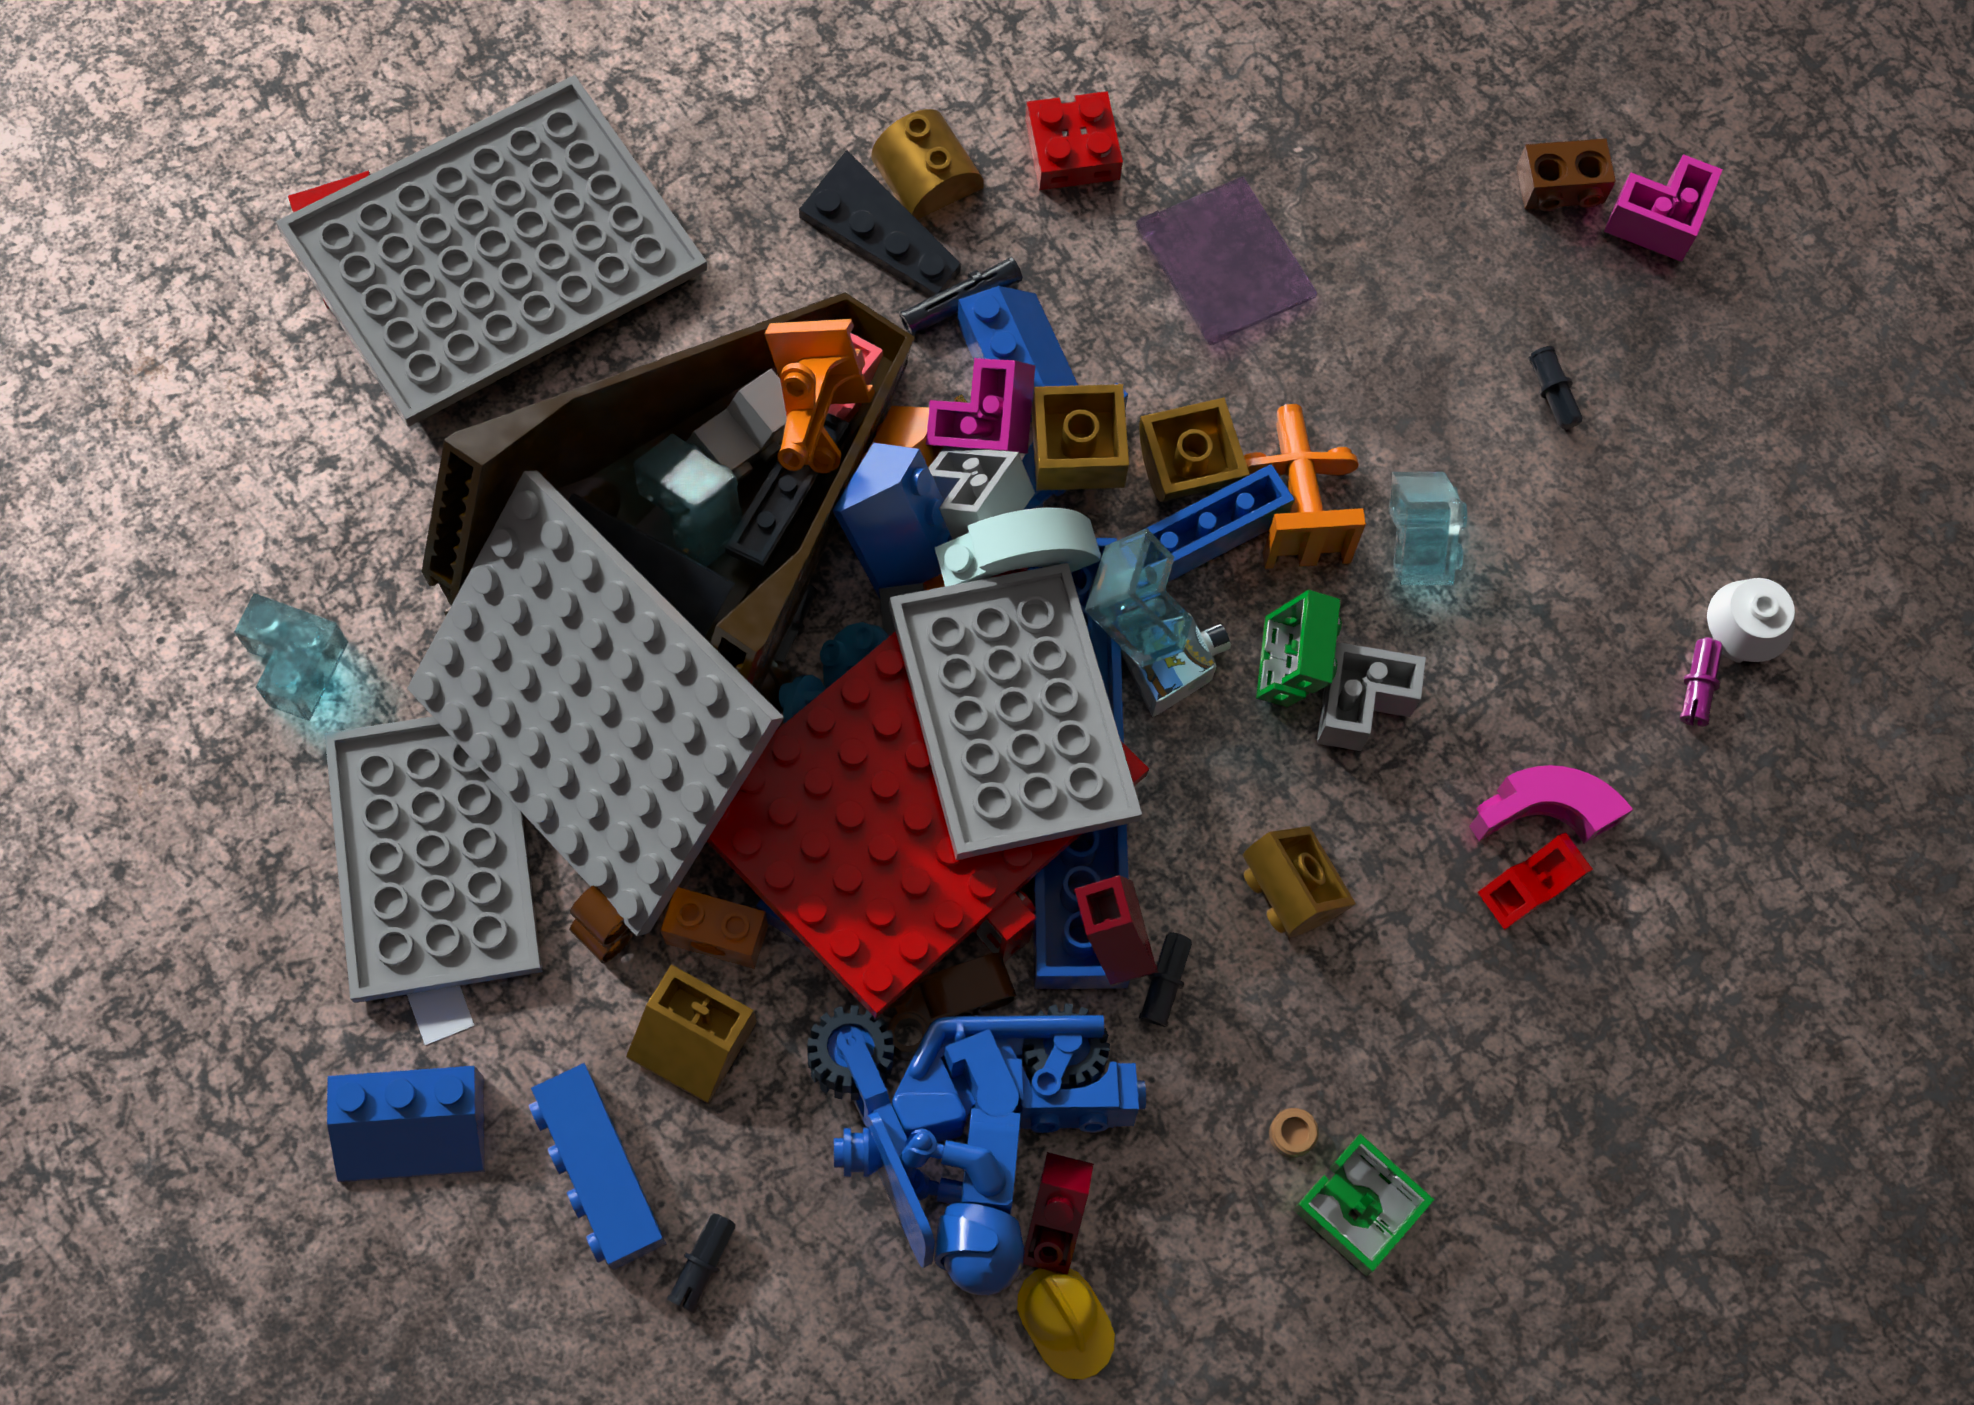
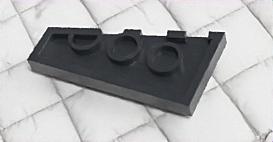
M848 150L844 152L799 208V218L929 298L948 289L961 271V263Z

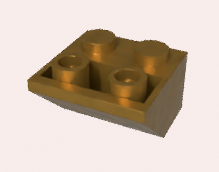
M671 964L644 1009L626 1058L709 1104L757 1023L754 1010Z

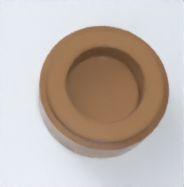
M1288 1108L1280 1112L1272 1121L1269 1129V1138L1274 1149L1281 1155L1289 1158H1298L1306 1155L1315 1146L1319 1136L1318 1125L1313 1116L1299 1108Z

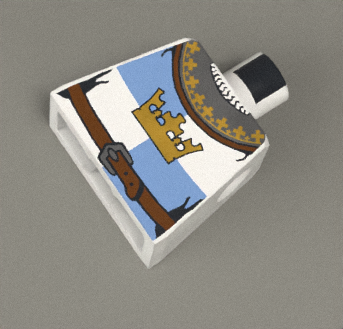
M1181 613L1120 628L1121 654L1152 717L1159 715L1208 684L1216 670V664L1212 656L1231 648L1228 634L1221 624L1200 632L1190 613Z

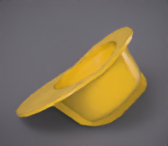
M1040 1268L1028 1276L1018 1293L1017 1310L1024 1328L1042 1359L1053 1372L1067 1379L1083 1380L1097 1375L1109 1363L1114 1351L1115 1333L1107 1313L1089 1283L1079 1272L1071 1268L1068 1275Z

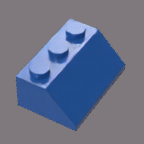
M997 286L959 299L958 327L973 360L974 358L1014 360L1035 365L1034 387L1078 386L1036 293Z
M873 443L832 511L880 599L879 588L924 583L942 574L935 547L953 539L939 510L944 499L920 449Z
M475 1066L328 1076L327 1127L337 1181L352 1182L485 1172L484 1076Z

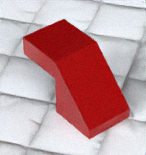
M1565 832L1558 835L1526 861L1507 869L1477 893L1505 930L1559 896L1590 873L1593 868Z

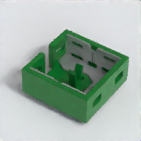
M1307 590L1265 616L1256 699L1289 707L1304 699L1309 693H1315L1332 684L1338 666L1337 659L1335 658L1336 639L1342 627V620L1339 616L1340 599Z
M1360 1133L1330 1166L1329 1169L1335 1174L1330 1181L1323 1175L1296 1205L1293 1211L1360 1272L1367 1276L1377 1268L1434 1199ZM1351 1210L1359 1216L1356 1220L1348 1215Z

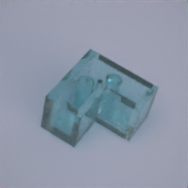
M672 433L633 463L639 494L670 515L675 545L707 567L726 552L725 545L742 519V510L739 505L737 492L738 482L733 472L727 466L716 464L706 457L695 444H688Z
M1392 472L1389 514L1397 528L1393 570L1400 584L1454 585L1455 570H1461L1463 564V548L1461 543H1458L1459 529H1465L1467 524L1466 503L1460 500L1457 487L1452 486L1445 472Z
M1148 528L1105 546L1085 611L1140 667L1183 652L1193 619L1165 590L1175 557Z
M253 593L234 633L247 652L269 659L255 688L268 706L310 721L349 642L336 622Z

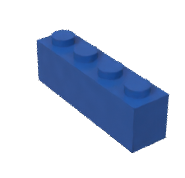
M1270 464L1120 541L1117 552L1118 567L1137 598L1270 530L1274 514L1290 513L1295 499L1273 465Z
M585 1063L531 1087L536 1102L529 1104L530 1111L539 1130L542 1131L548 1128L555 1145L549 1147L548 1152L559 1175L567 1171L573 1183L574 1189L567 1191V1195L578 1219L587 1215L594 1232L587 1235L586 1238L597 1263L606 1259L608 1265L615 1270L667 1245L593 1077Z

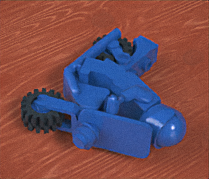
M1065 1003L1063 1011H1058L1057 1004L1049 1006L1047 1015L1041 1010L1035 1016L941 1017L934 1020L928 1027L901 1080L891 1105L884 1085L887 1082V1074L891 1075L894 1058L893 1035L891 1030L886 1031L887 1022L882 1017L877 1021L874 1020V1016L868 1010H866L864 1015L859 1014V1006L851 1005L850 1013H844L842 1006L834 1008L833 1017H830L826 1012L820 1017V1025L814 1024L811 1029V1038H808L807 1044L808 1068H811L813 1081H820V1089L826 1094L832 1089L834 1090V1098L842 1100L844 1093H850L851 1101L854 1100L863 1123L867 1127L863 1128V1133H851V1128H844L843 1138H834V1168H844V1178H851V1173L863 1172V1177H869L876 1171L878 1172L913 1253L922 1268L931 1265L934 1256L935 1264L947 1271L952 1281L965 1292L979 1296L1001 1292L1019 1276L1025 1254L1019 1221L1010 1215L1013 1202L1019 1129H1031L1037 1133H1051L1060 1128H1079L1084 1132H1101L1107 1128H1114V1126H1134L1138 1110L1146 1108V1085L1144 1080H1137L1136 1063L1110 1062L1107 1073L1101 1078L1102 1072L1104 1073L1110 1051V1043H1107L1109 1035L1106 1028H1104V1016L1088 1015L1089 1010L1082 1006L1079 1014L1072 1012L1073 1004ZM970 1112L967 1144L948 1141L963 1134L966 1119ZM946 1140L945 1146L937 1143ZM930 1157L942 1158L941 1165L964 1169L963 1182L941 1177L939 1183L938 1181L930 1180L924 1172L917 1168L922 1167ZM928 1195L937 1196L938 1202L951 1204L947 1206L944 1214L938 1219L936 1247L931 1227L919 1202Z

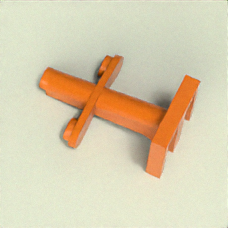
M852 319L771 323L764 333L782 387L787 419L781 449L778 453V461L788 470L797 471L804 465H809L818 473H828L837 469L841 461V451L823 426L830 404L870 403L875 393L873 385H866L862 373L866 364L862 350L854 348L850 336L854 327Z
M1298 404L1281 406L1277 410L1278 420L1276 423L1281 455L1266 457L1261 452L1244 455L1250 475L1270 464L1273 465L1279 476L1285 475L1287 488L1295 499L1291 513L1274 514L1263 550L1265 569L1274 568L1277 556L1298 555L1299 567L1317 566L1321 553L1341 552L1342 564L1351 563L1366 525L1364 510L1359 508L1324 511L1316 474L1338 476L1349 474L1359 466L1357 456L1352 454V450L1348 447H1337L1328 452H1311L1302 407Z

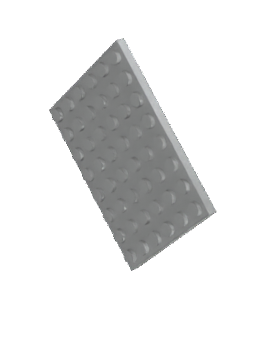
M575 75L276 221L279 232L407 427L707 271V261Z
M538 471L523 472L407 687L414 697L590 887L594 885L602 891L616 908L618 914L624 918L623 922L636 936L647 934L651 931L784 719Z

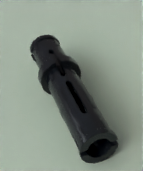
M1009 256L1006 260L982 272L974 270L968 273V279L906 310L900 311L899 317L904 329L914 336L916 333L958 313L959 299L997 286L1007 288L1021 282L1023 276L1017 262L1012 256Z

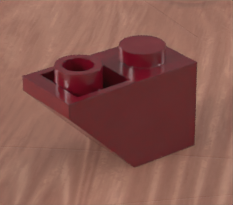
M1119 875L1074 889L1086 935L1110 985L1114 986L1158 973L1133 881Z
M1047 1152L1025 1242L1023 1264L1068 1275L1089 1195L1094 1163Z

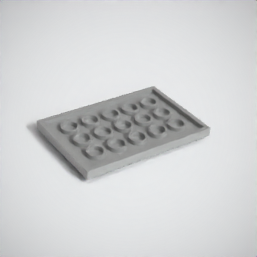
M1068 563L890 597L889 608L956 860L1140 821L1142 817L1141 808Z
M433 716L325 733L350 999L354 1003L543 972L524 816L515 804Z

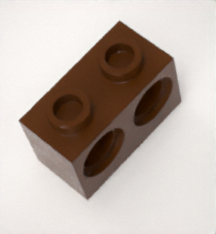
M1607 138L1525 144L1516 165L1524 209L1539 208L1543 211H1550L1564 206L1580 205L1584 208L1595 207L1606 202L1616 182Z

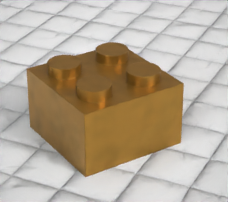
M1123 384L1034 387L1032 427L1036 491L1125 488L1129 457Z

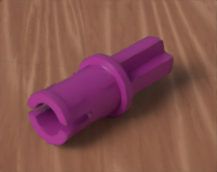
M1709 637L1696 641L1690 674L1684 677V684L1687 685L1683 710L1680 714V721L1687 725L1693 726L1695 718L1698 719V727L1709 725L1713 694L1720 687V681L1717 679L1723 649L1720 641Z

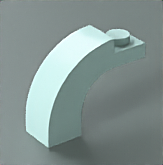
M1033 508L990 517L968 525L969 533L935 547L945 587L987 579L1007 571L1027 567L1044 568L1068 563L1072 573L1102 560L1090 519L1077 511L1065 508Z

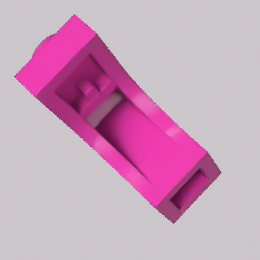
M1536 766L1507 776L1497 789L1499 794L1487 799L1476 808L1479 814L1469 827L1477 839L1481 841L1522 817L1546 815L1566 823L1585 844L1620 824L1633 809L1615 789L1587 772L1564 766Z

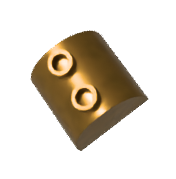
M919 110L900 118L879 136L872 148L871 159L896 199L917 220L984 188L983 177L942 114L937 110Z
M1224 397L1140 417L1139 434L1143 461L1152 490L1160 502L1227 487L1250 475Z
M1310 826L1268 832L1243 853V858L1249 866L1244 871V878L1254 892L1258 894L1264 892L1272 906L1267 911L1268 920L1279 933L1287 931L1290 937L1304 934L1327 923L1356 905Z

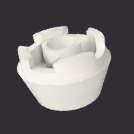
M1753 578L1729 583L1718 590L1710 601L1707 621L1713 639L1720 641L1723 645L1722 655L1739 663L1743 660L1763 662L1779 656L1791 643L1795 629V609L1792 598L1781 585L1769 579Z

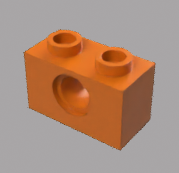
M677 887L669 903L661 927V933L667 945L755 969L768 928L765 911Z

